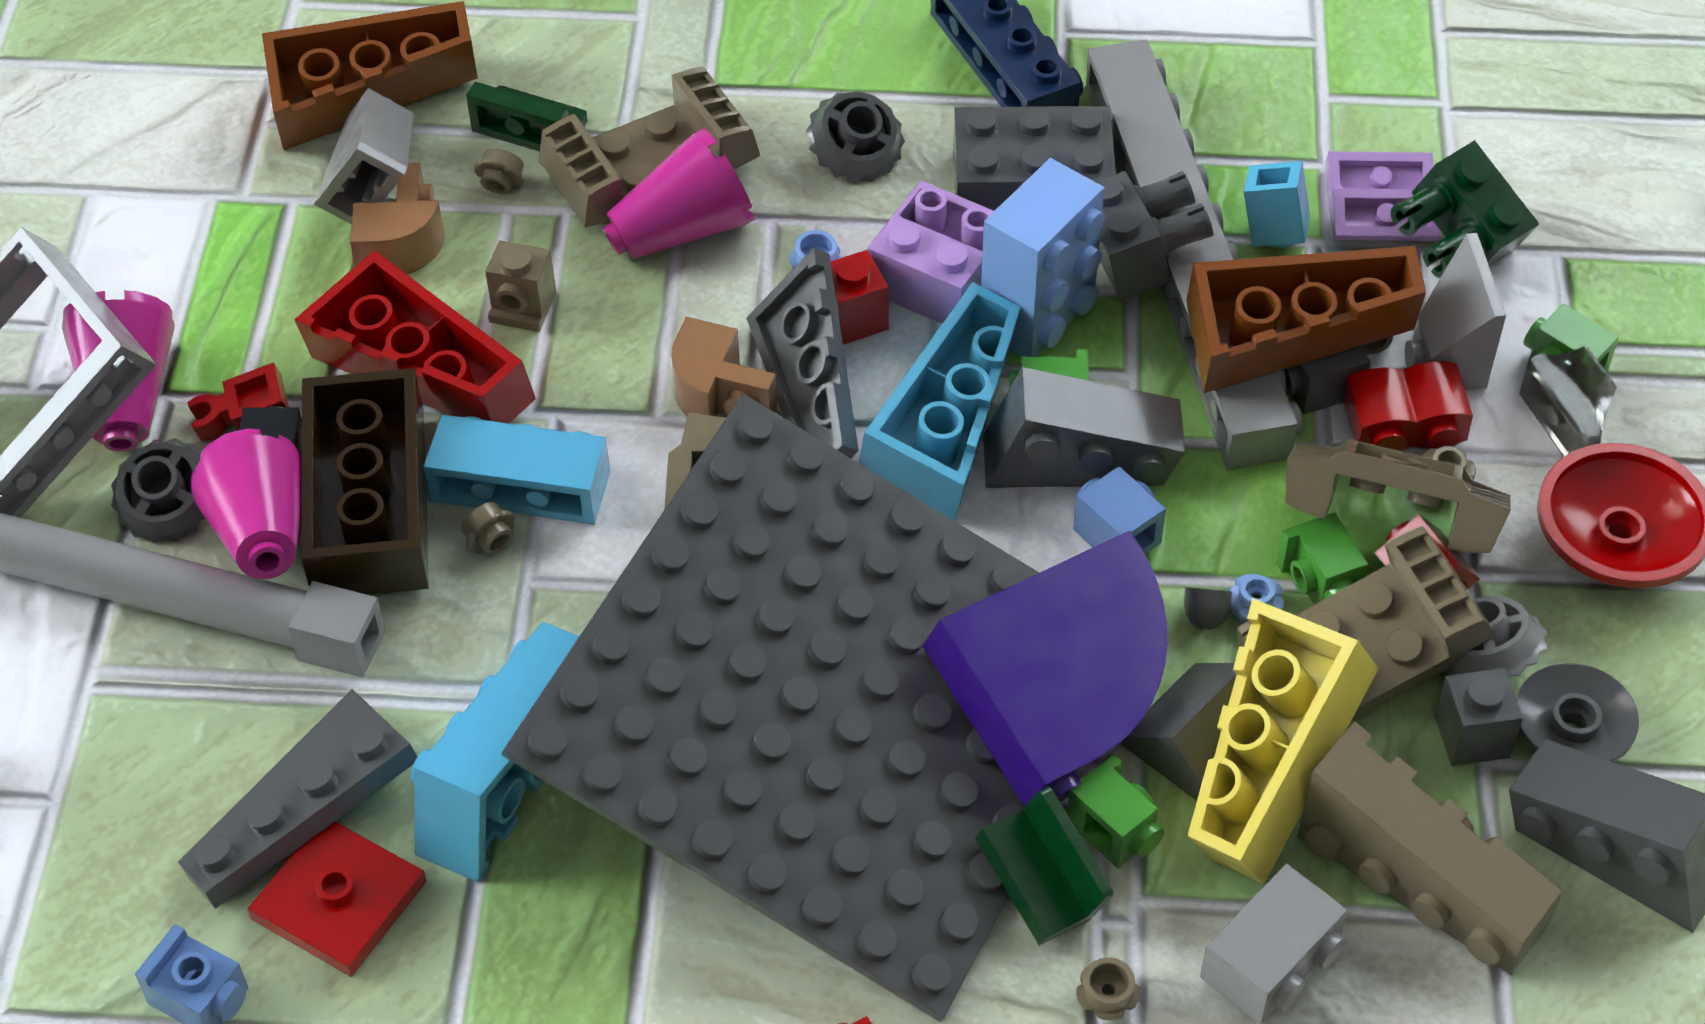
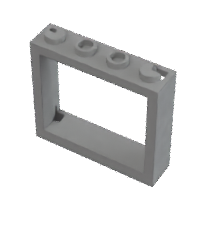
M20 227L0 250V329L46 277L49 276L100 337L102 342L0 455V512L20 518L157 365L58 247L23 227Z

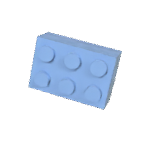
M1051 157L984 220L981 286L1021 306L1010 351L1023 357H1037L1046 347L1053 348L1062 338L1066 327L1078 315L1084 316L1091 310L1099 293L1096 287L1097 268L1102 258L1099 244L1101 229L1105 222V213L1102 212L1105 187Z

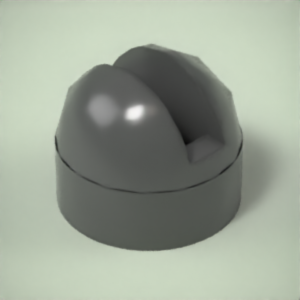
M1185 587L1184 610L1189 622L1200 629L1207 628L1210 630L1220 627L1230 612L1232 592Z

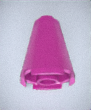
M705 128L693 133L607 213L611 224L605 226L603 231L618 256L627 251L634 260L739 228L756 220L755 215L749 211L752 208L750 199L726 156L714 157L709 148L717 142Z
M124 290V299L106 300L105 291L96 292L97 295L157 364L93 436L94 440L103 444L109 450L129 451L136 448L139 443L149 437L175 324L172 319L170 306L155 296L138 291ZM69 303L63 310L61 325L75 372L102 340L74 306Z
M247 428L226 433L208 444L199 455L200 462L195 471H192L190 482L196 505L240 570L252 578L271 579L285 573L293 565L296 557L301 528L302 454L289 439L279 434V439L261 435L260 429Z

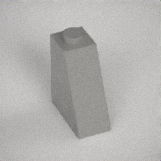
M368 88L346 117L314 205L352 224L353 203L383 202L405 175L408 166L414 113Z

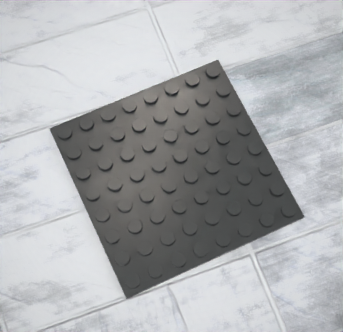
M743 393L501 755L941 1022L945 1018L1009 896L975 837L983 828L1019 812L1025 807L922 645L940 619L1040 572Z

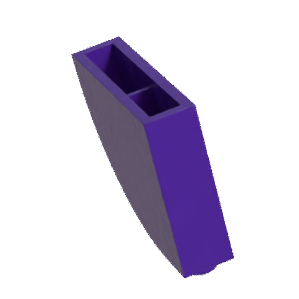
M1129 530L940 619L922 647L1022 804L1026 807L1038 791L1047 787L1053 790L1059 802L1068 798L1071 790L1082 785L1080 780L1107 760L1143 719L1161 684L1166 664L1168 645L1167 619L1156 576L1146 555Z

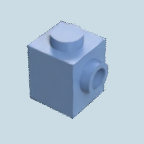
M1119 466L1101 479L1096 477L1089 480L1076 495L1073 530L1091 547H1095L1130 530L1144 554L1162 543L1166 508L1155 499L1154 494L1145 483L1135 481Z

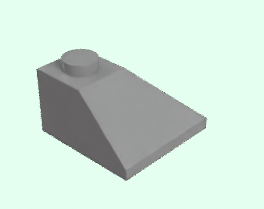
M1477 233L1465 235L1421 310L1415 326L1413 339L1406 341L1405 362L1407 367L1434 361L1456 363L1465 390L1487 388L1506 318L1504 307Z

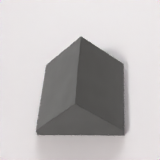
M1195 663L1149 707L1143 719L1121 743L1122 746L1196 801L1209 759H1214L1221 733L1217 728L1223 705L1228 706L1237 675L1233 671L1234 663Z

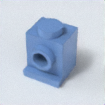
M176 924L173 925L135 973L147 1003L183 1024H221L223 1021L230 1020L241 1008L246 990L249 988L238 962L189 937L186 930Z

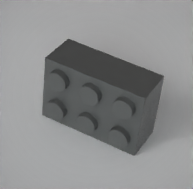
M1110 106L954 107L953 159L955 195L995 211L1050 157L1094 182L1116 174Z

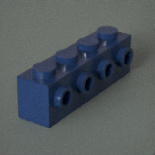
M931 0V16L1001 107L1079 106L1080 96L1083 94V83L1078 71L1066 64L1058 54L1052 38L1043 35L1033 22L1032 15L1025 5H1020L1017 0Z

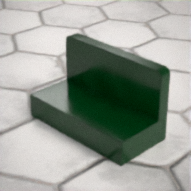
M475 81L466 94L472 132L539 152L543 129L572 114L578 117L583 126L588 121L587 111L502 85L493 87Z
M1050 787L1038 791L1023 810L983 828L975 837L1039 946L1090 921L1114 895L1112 887Z

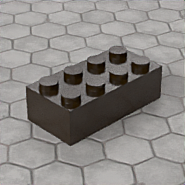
M415 368L302 378L301 560L309 586L312 581L366 595L429 589L426 477L423 468L425 463L424 409Z

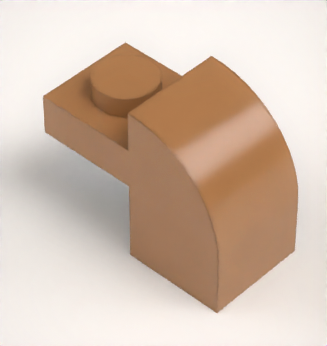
M408 163L405 175L397 183L395 202L353 203L350 245L355 266L375 250L404 273L409 274L426 266L440 252L444 243L445 233L439 200H434L433 185L424 184L420 163Z
M686 316L671 351L675 398L682 412L687 417L688 413L691 412L717 416L718 413L728 415L744 393L776 413V374L740 365L738 329Z

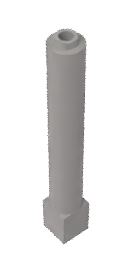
M0 512V572L294 648L298 661L362 678L386 632L378 597L315 581L311 582L306 591Z

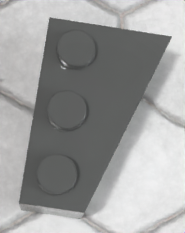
M1544 739L1509 788L1515 830L1693 933L1705 915V793Z

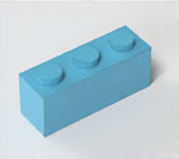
M441 414L423 466L431 502L473 508L488 502H496L503 510H510L516 514L595 525L610 475L606 437L595 436L581 431L566 432L537 428L530 424L515 425L486 421L472 416L457 417Z

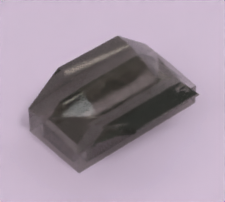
M1583 346L1561 355L1543 353L1529 358L1519 395L1564 457L1577 449L1601 443L1606 415L1617 386L1587 346Z

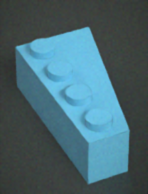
M972 282L864 432L859 464L956 522L1011 348L1021 306Z
M542 622L526 641L520 640L515 645L508 662L495 676L490 675L484 680L477 697L464 712L458 711L453 715L446 727L445 734L431 749H424L418 755L410 776L411 782L414 784L416 856L479 883L490 866L489 859L485 858L486 849L494 837L504 841L507 840L518 823L517 816L514 813L521 802L523 792L526 788L538 792L544 782L501 754L579 638L578 635Z

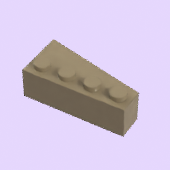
M1354 721L1312 771L1297 837L1304 840L1308 847L1318 856L1327 860H1334L1358 875L1362 883L1370 890L1379 894H1387L1410 909L1415 917L1424 925L1433 929H1441L1464 944L1469 952L1481 962L1496 965L1511 975L1551 922L1562 890L1497 837L1488 838L1486 841H1483L1474 833L1473 825L1466 817L1467 812L1449 798L1444 803H1437L1411 782L1418 772L1398 756L1389 764L1366 745L1372 735Z

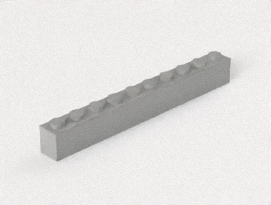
M1148 39L1089 48L1086 87L1093 106H1110L1117 172L1126 171L1132 184H1137L1140 188L1183 171L1191 184L1195 204L1159 215L1156 219L1167 218L1201 203L1212 224L1213 237L1195 241L1169 252V257L1166 258L1171 283L1161 286L1160 289L1225 467L1229 470L1287 460L1288 455L1293 450L1295 436L1302 433V417L1297 403H1289L1285 392L1286 379L1284 369L1203 393L1186 302L1193 263L1238 259V254L1234 242L1226 241L1223 234V216L1219 204L1211 203L1209 198L1206 170L1203 165L1197 166L1194 160L1192 134L1189 129L1183 130L1180 124V108L1177 96L1174 93L1169 94L1167 91L1164 63L1161 58L1155 59Z

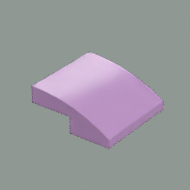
M1329 151L1326 158V178L1334 240L1440 241L1442 233L1433 221L1418 229L1413 235L1406 236L1400 232L1399 228L1408 222V218L1396 225L1391 218L1392 206L1399 202L1402 203L1413 196L1411 192L1433 168V153Z

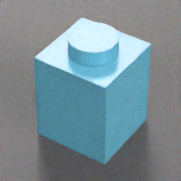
M1303 162L1250 165L1244 187V198L1252 247L1270 246L1282 249L1297 243H1305L1310 221V210Z

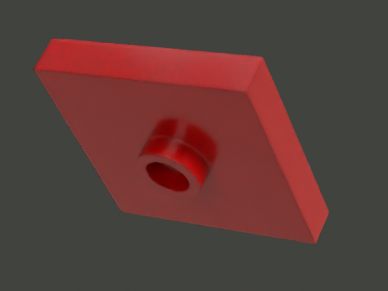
M335 821L295 850L247 910L251 920L352 977L427 880L424 870Z

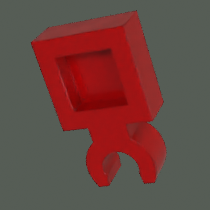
M274 362L222 381L223 394L217 396L202 394L187 402L189 409L196 418L195 421L191 422L192 428L201 441L216 438L225 431L227 426L232 424L236 431H239L243 408H266L270 406L289 408L283 378Z

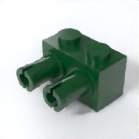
M1475 140L1436 163L1411 192L1413 196L1402 203H1397L1391 208V218L1395 225L1408 218V222L1399 228L1400 232L1404 235L1411 236L1418 229L1433 221L1446 237L1438 243L1425 248L1423 251V260L1427 267L1441 260V264L1431 271L1437 278H1441L1466 234H1478L1488 265L1491 266L1512 253L1539 225L1536 218Z

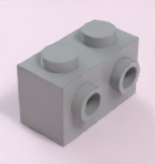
M1286 863L1205 947L1200 978L1258 1024H1262L1276 1008L1285 1012L1297 1001L1307 984L1304 978L1316 965L1324 970L1338 957L1346 943V938L1341 934L1348 909Z

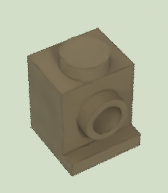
M499 240L485 271L491 303L488 320L490 323L540 332L556 296L551 250Z

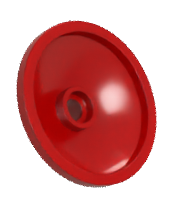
M1595 444L1567 454L1554 464L1544 478L1537 501V515L1540 528L1545 539L1557 555L1582 574L1614 586L1652 588L1667 585L1684 578L1693 572L1705 559V488L1694 474L1669 456L1634 444Z

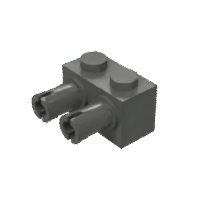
M1126 171L1096 181V183L1105 187L1102 210L1105 213V222L1101 229L1099 250L1102 252L1101 264L1120 301L1171 283L1166 258L1169 257V252L1195 241L1213 237L1214 235L1210 218L1201 203L1167 218L1156 219L1159 215L1195 204L1191 184L1183 171L1140 188L1137 184H1132Z

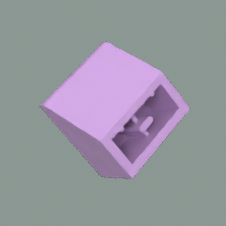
M921 180L867 247L869 254L889 286V301L943 324L971 283L974 282L981 286L984 220L994 211Z

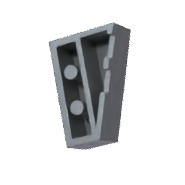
M1025 367L1021 368L983 435L986 488L1083 487L1089 480L1096 477L1101 479L1119 466L1135 481H1141L1147 486H1163L1185 454L1180 399Z

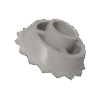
M1498 596L1475 598L1474 601L1496 635L1460 656L1448 669L1440 673L1456 675L1505 668L1508 676H1521L1525 667L1537 664L1539 653L1546 650L1547 645L1544 637L1548 632L1540 625L1539 618L1531 616L1523 605L1510 598Z

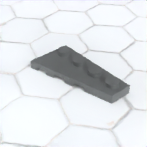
M813 248L746 319L765 370L776 374L777 402L783 418L849 458H852L859 449L830 255Z
M351 689L178 863L189 880L216 909L412 766L417 759V755L411 744L360 695Z

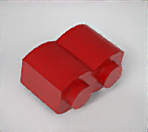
M1446 361L1425 362L1403 370L1388 367L1372 368L1347 376L1343 402L1354 440L1398 451L1412 446L1437 449L1444 446L1454 447L1468 440L1473 414L1456 363Z

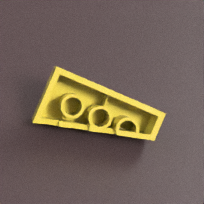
M1252 598L1247 616L1251 624L1245 646L1239 647L1233 667V671L1237 675L1228 706L1223 705L1217 725L1221 733L1214 759H1209L1207 762L1187 836L1212 861L1264 885L1304 810L1312 771L1347 730L1379 668L1358 640Z

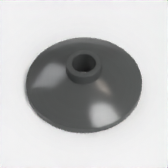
M1560 663L1544 667L1533 673L1523 683L1516 699L1523 717L1519 730L1534 750H1537L1544 739L1615 762L1629 751L1638 733L1639 715L1630 693L1614 677L1588 665ZM1566 723H1573L1580 728H1573Z

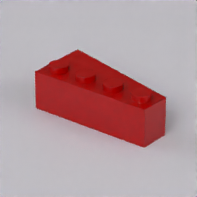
M375 250L294 319L312 358L350 374L415 368L422 404L450 416H472L486 421L509 424L536 400L521 359Z

